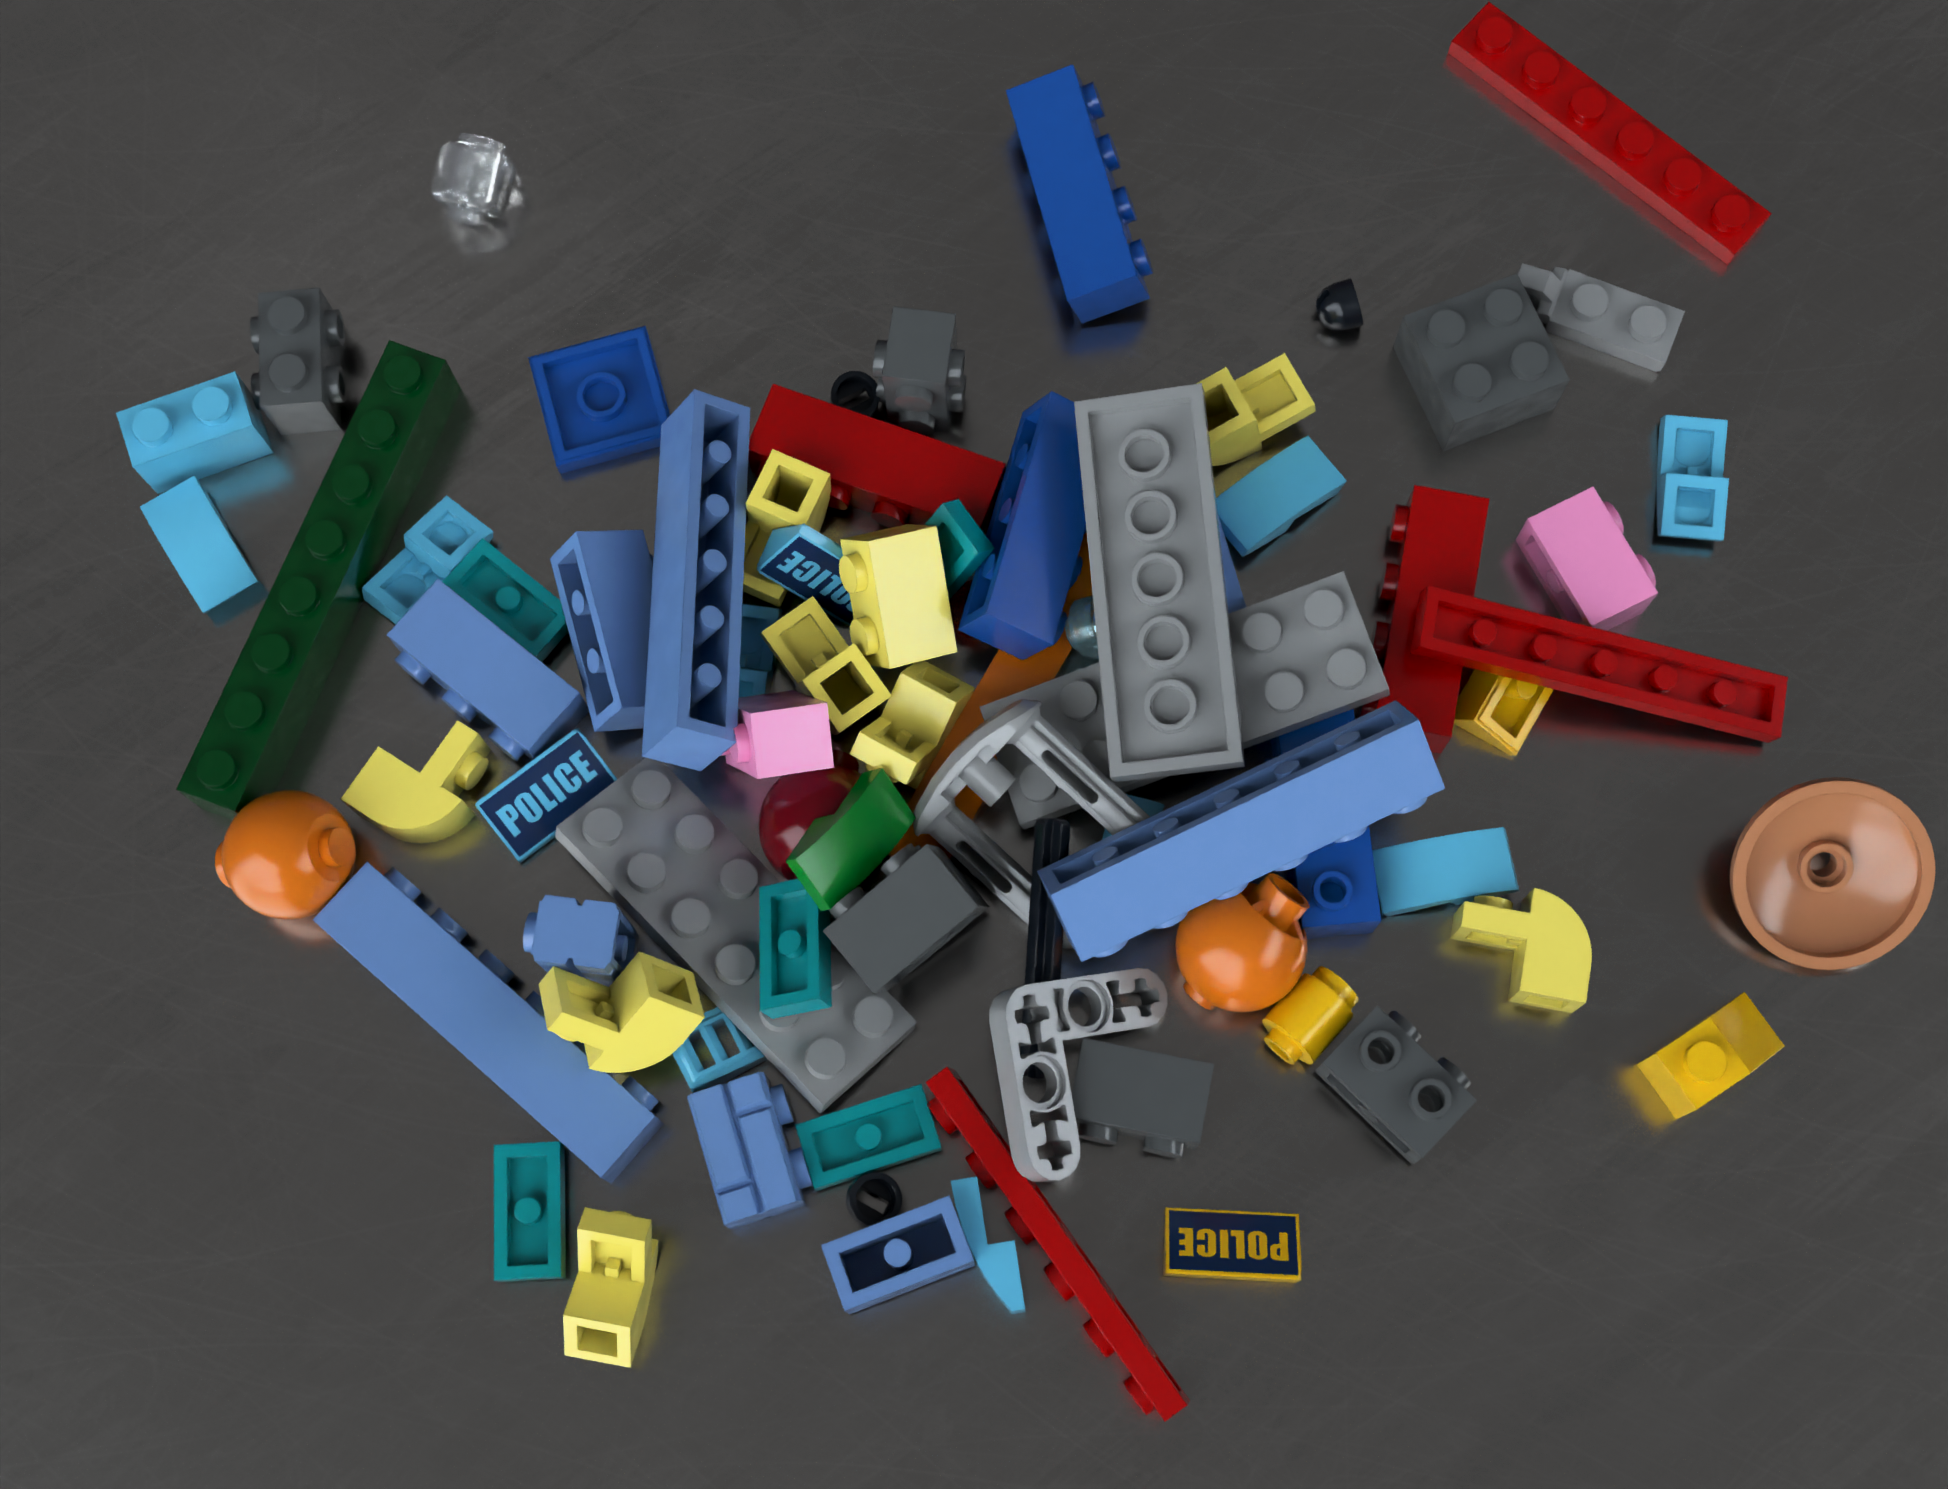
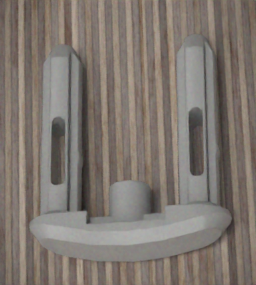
M1021 699L1006 706L982 722L954 749L931 778L913 812L916 817L913 827L917 837L920 834H930L967 868L971 875L979 879L1028 925L1032 875L955 805V797L966 785L991 807L1014 783L1017 778L993 757L1005 744H1014L1047 774L1059 788L1063 789L1112 835L1150 816L1040 715V706L1042 704L1040 701ZM1051 752H1053L1060 760H1062L1073 772H1075V773H1076L1086 784H1088L1095 792H1093L1088 786H1086L1075 774H1073V773H1072L1062 762H1060ZM1063 932V948L1072 949L1070 941L1065 932Z

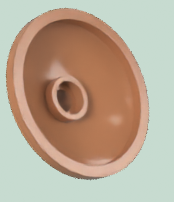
M1840 777L1807 781L1795 785L1770 799L1752 816L1743 829L1735 846L1730 868L1732 899L1742 922L1751 935L1765 949L1780 959L1801 967L1817 970H1837L1856 967L1873 961L1894 949L1920 922L1931 900L1935 882L1933 847L1925 827L1915 813L1898 797L1884 788L1866 781ZM1822 852L1830 853L1829 863L1824 868L1818 870L1811 869L1810 863L1815 855Z

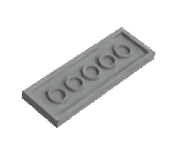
M1202 383L1075 401L1074 407L1110 778L1113 782L1245 767L1205 393Z
M1344 571L1229 613L1243 749L1390 695L1389 686ZM1099 662L980 706L985 721L1018 700L1040 701L1042 703L1040 715L1112 781L1109 770ZM1005 744L996 753L998 762L1017 778L1008 788V792L1019 825L1023 829L1035 826L1039 818H1057L1082 808L1014 744ZM1051 752V753H1052L1060 762H1062L1073 774H1075L1086 786H1088L1093 792H1095V791H1094L1088 784H1086L1075 772H1073L1062 760H1060L1053 752ZM1169 776L1113 783L1125 793Z
M644 758L556 826L555 838L679 967L693 972L696 985L820 1114L914 1031L917 1021L888 991L874 994L832 942V1007L775 1019L760 1012L759 887L780 883V881L664 762Z

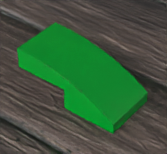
M883 768L864 772L835 814L814 819L787 858L786 863L821 911L830 910L875 870L901 840L916 817Z

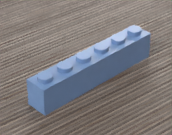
M694 389L661 425L642 757L702 771L736 743L733 728L738 726L750 408Z
M1395 700L1038 870L1037 873L1064 932L1080 961L1083 962L1092 957H1107L1120 951L1129 939L1152 928L1163 929L1179 923L1186 917L1188 911L1213 899L1224 900L1238 895L1247 887L1249 882L1267 873L1286 871L1300 865L1311 852L1332 842L1342 843L1359 837L1366 831L1368 825L1391 814H1404L1418 809L1427 801V797L1445 789L1419 719Z
M366 862L317 914L313 921L600 1178L612 1184L664 1125L651 1112L659 1100L630 1075L620 1085L608 1073L589 1069L584 1043L567 1041L547 1030L541 996L533 990L524 1000L507 985L515 974L487 949L478 958L467 950L460 942L468 932L440 907L431 917L413 902L421 891L392 866L385 875H382L369 862Z

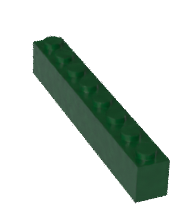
M391 340L388 341L176 788L178 792L198 807L233 820L236 814L248 803L264 794L276 791L364 601L362 587L376 575L462 390L445 359Z

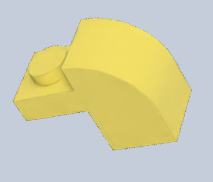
M1285 353L1235 381L1227 367L1198 382L1202 383L1205 393L1212 466L1229 464L1262 450L1261 442L1316 412L1312 398Z
M772 449L746 501L748 522L745 529L743 592L775 606H781L788 590L757 571L758 561L774 529L805 523L820 532L830 500V473Z
M814 596L760 633L765 643L795 683L797 692L827 702L830 732L834 735L845 730L892 696L856 644L848 646Z
M925 660L913 663L900 673L892 690V696L888 699L882 715L859 732L850 755L865 762V767L868 771L883 768L893 783L901 782L917 789L972 696L975 687Z
M458 720L421 772L413 769L378 746L341 797V800L357 815L401 841L431 843L443 840L460 831L475 816V813L459 798V795L463 789L471 790L481 780L488 767L489 760L486 757L491 749L479 733Z
M1533 888L1521 901L1520 911L1512 910L1513 902L1500 897L1475 896L1473 902L1464 901L1454 913L1450 939L1514 951L1507 1001L1573 1013L1586 1003L1592 963V948L1587 929L1571 906L1556 895L1538 888Z
M640 951L610 987L555 966L549 970L538 984L547 1030L567 1041L584 1043L589 1069L595 1071L624 1073L652 1066L674 1053L705 1018L693 972Z
M585 1207L577 1228L578 1273L563 1314L564 1353L566 1356L631 1368L644 1327L653 1287L658 1255V1240L652 1239L651 1219L635 1217L623 1211L608 1212Z

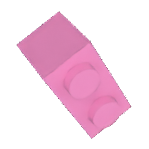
M1594 486L1528 518L1515 540L1563 620L1608 631L1642 614L1658 594L1655 588L1656 578L1650 564L1642 555L1634 554L1623 536L1624 527L1619 513L1610 502L1602 501Z
M794 690L739 697L738 726L733 728L736 743L721 755L726 757L727 764L756 779L834 768L827 702Z

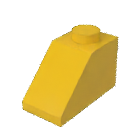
M1743 992L1636 1065L1675 1119H1678L1696 1111L1742 1080L1785 1047V1045L1748 995Z

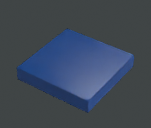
M646 326L528 357L555 463L560 474L660 447L661 425L671 414Z

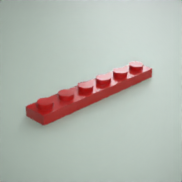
M1488 2L1451 41L1448 54L1727 265L1735 259L1771 216V212L1491 2Z
M1430 585L1419 594L1410 651L1412 654L1766 743L1781 738L1788 677Z
M945 1067L925 1083L935 1095L927 1103L929 1109L949 1135L959 1129L969 1143L973 1152L967 1155L965 1159L981 1183L988 1190L997 1184L1005 1194L1012 1207L1006 1210L1004 1214L1022 1241L1029 1245L1036 1239L1052 1262L1043 1269L1065 1301L1070 1300L1076 1295L1091 1319L1086 1321L1083 1326L1100 1352L1106 1358L1115 1352L1131 1373V1376L1125 1379L1123 1383L1140 1409L1147 1416L1154 1410H1157L1163 1420L1167 1421L1186 1407L1190 1400L1038 1185L1022 1177L1017 1171L1011 1157L1010 1146L957 1071L950 1067Z

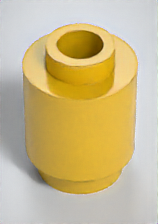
M1319 966L1311 975L1304 973L1293 989L1278 1001L1262 1019L1264 1027L1269 1032L1264 1037V1041L1276 1055L1291 1065H1294L1298 1059L1307 1064H1313L1352 1020L1353 1013L1351 1010L1359 1002V998L1341 977L1330 969Z

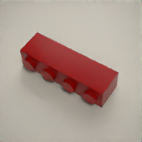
M773 384L749 439L748 460L751 471L756 473L757 478L772 449L831 474V493L828 507L846 510L848 506L861 509L871 513V517L876 522L888 528L906 524L924 525L942 503L959 499L986 535L1006 469V463L776 384Z
M1414 485L1406 506L1396 504L1394 508L1389 541L1399 543L1396 564L1385 563L1379 590V599L1389 601L1386 622H1375L1371 643L1389 686L1390 695L1360 706L1359 717L1396 700L1419 719L1431 752L1441 754L1452 737L1463 666L1410 653L1419 594L1430 585L1474 597L1490 498Z

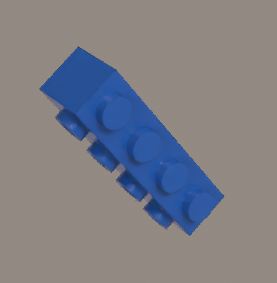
M1072 64L1006 90L1065 295L1081 323L1083 324L1150 299L1144 277L1153 274V268L1143 240L1133 241L1128 224L1137 221V216L1126 186L1117 188L1112 171L1120 169L1121 163L1110 134L1100 135L1096 120L1105 117V111L1094 82L1084 85Z
M1053 391L1022 412L986 533V537L995 549L975 570L958 627L959 631L1021 660H1025L1047 647L1053 646L1061 637L1067 621V614L1063 611L1068 590L1074 585L1081 572L1083 560L1078 554L1083 536L1087 532L1074 402Z
M1354 709L1272 738L1273 758L1355 720ZM1266 758V759L1264 760V763L1267 762V761H1269V760H1271V759H1273V758ZM1369 825L1366 831L1359 837L1342 843L1332 842L1309 853L1303 863L1287 870L1288 882L1303 894L1310 905L1298 920L1301 929H1304L1307 939L1373 933L1382 921Z

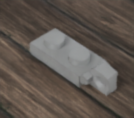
M1522 263L1517 274L1541 322L1546 324V332L1655 372L1662 370L1685 311L1571 269L1568 271L1565 268L1554 267L1551 272Z

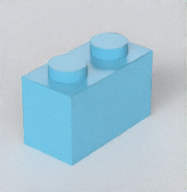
M235 371L116 412L132 467L157 494L175 487L194 475L199 480L274 453L261 411L256 409L250 390Z

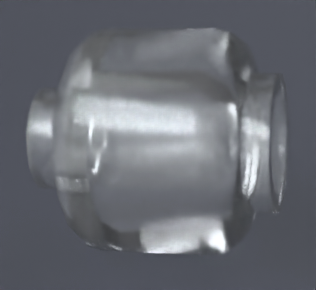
M459 133L458 141L446 142L441 146L431 184V194L435 201L448 207L447 219L467 226L481 227L483 218H498L506 213L516 175V166L514 161L505 155L506 146L504 144L475 134Z

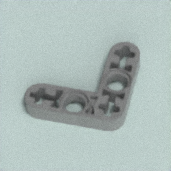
M1135 968L1026 984L1001 991L993 999L989 1010V1024L1011 1157L1015 1168L1022 1177L1032 1182L1060 1181L1069 1177L1077 1168L1080 1159V1141L1063 1041L1139 1029L1158 1023L1164 1016L1168 1004L1165 985L1156 973L1149 969ZM1075 989L1083 992L1091 1005V1015L1084 1026L1077 1024L1071 1018L1068 1010V1000ZM1131 992L1140 993L1141 1005L1113 1009L1111 996ZM1030 1009L1032 1022L1017 1024L1015 1010ZM1038 1043L1039 1052L1020 1055V1046ZM1031 1064L1040 1068L1046 1079V1092L1039 1102L1031 1100L1023 1088V1075ZM1049 1112L1050 1120L1031 1123L1030 1115ZM1052 1142L1054 1156L1039 1159L1037 1146Z

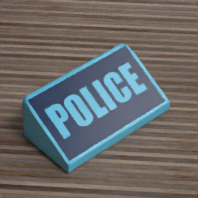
M805 523L772 530L758 561L757 571L804 600L814 596L824 612L850 626L854 619L850 595L844 588L839 574V561L843 556L841 545Z
M576 728L478 800L475 806L518 862L521 863L555 838L557 825L611 785L617 778L581 730Z

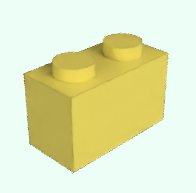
M906 524L840 539L843 556L839 561V574L844 588L850 595L854 618L850 624L851 642L856 644L870 666L892 669L958 652L937 526Z

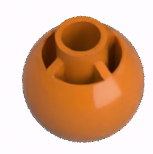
M281 790L267 793L244 806L233 818L225 833L224 840L220 843L215 853V869L219 879L225 886L232 889L240 901L264 916L285 920L305 918L319 913L351 879L356 862L354 837L344 816L325 799L315 794L298 790Z
M1270 872L1259 884L1249 882L1247 887L1234 897L1224 900L1213 899L1188 911L1186 917L1178 925L1175 940L1176 959L1180 972L1186 980L1183 984L1186 993L1205 1009L1214 1010L1215 1007L1226 1011L1242 1013L1262 1010L1284 998L1301 977L1307 959V936L1305 930L1301 929L1300 922L1298 921L1310 907L1303 894L1287 880Z

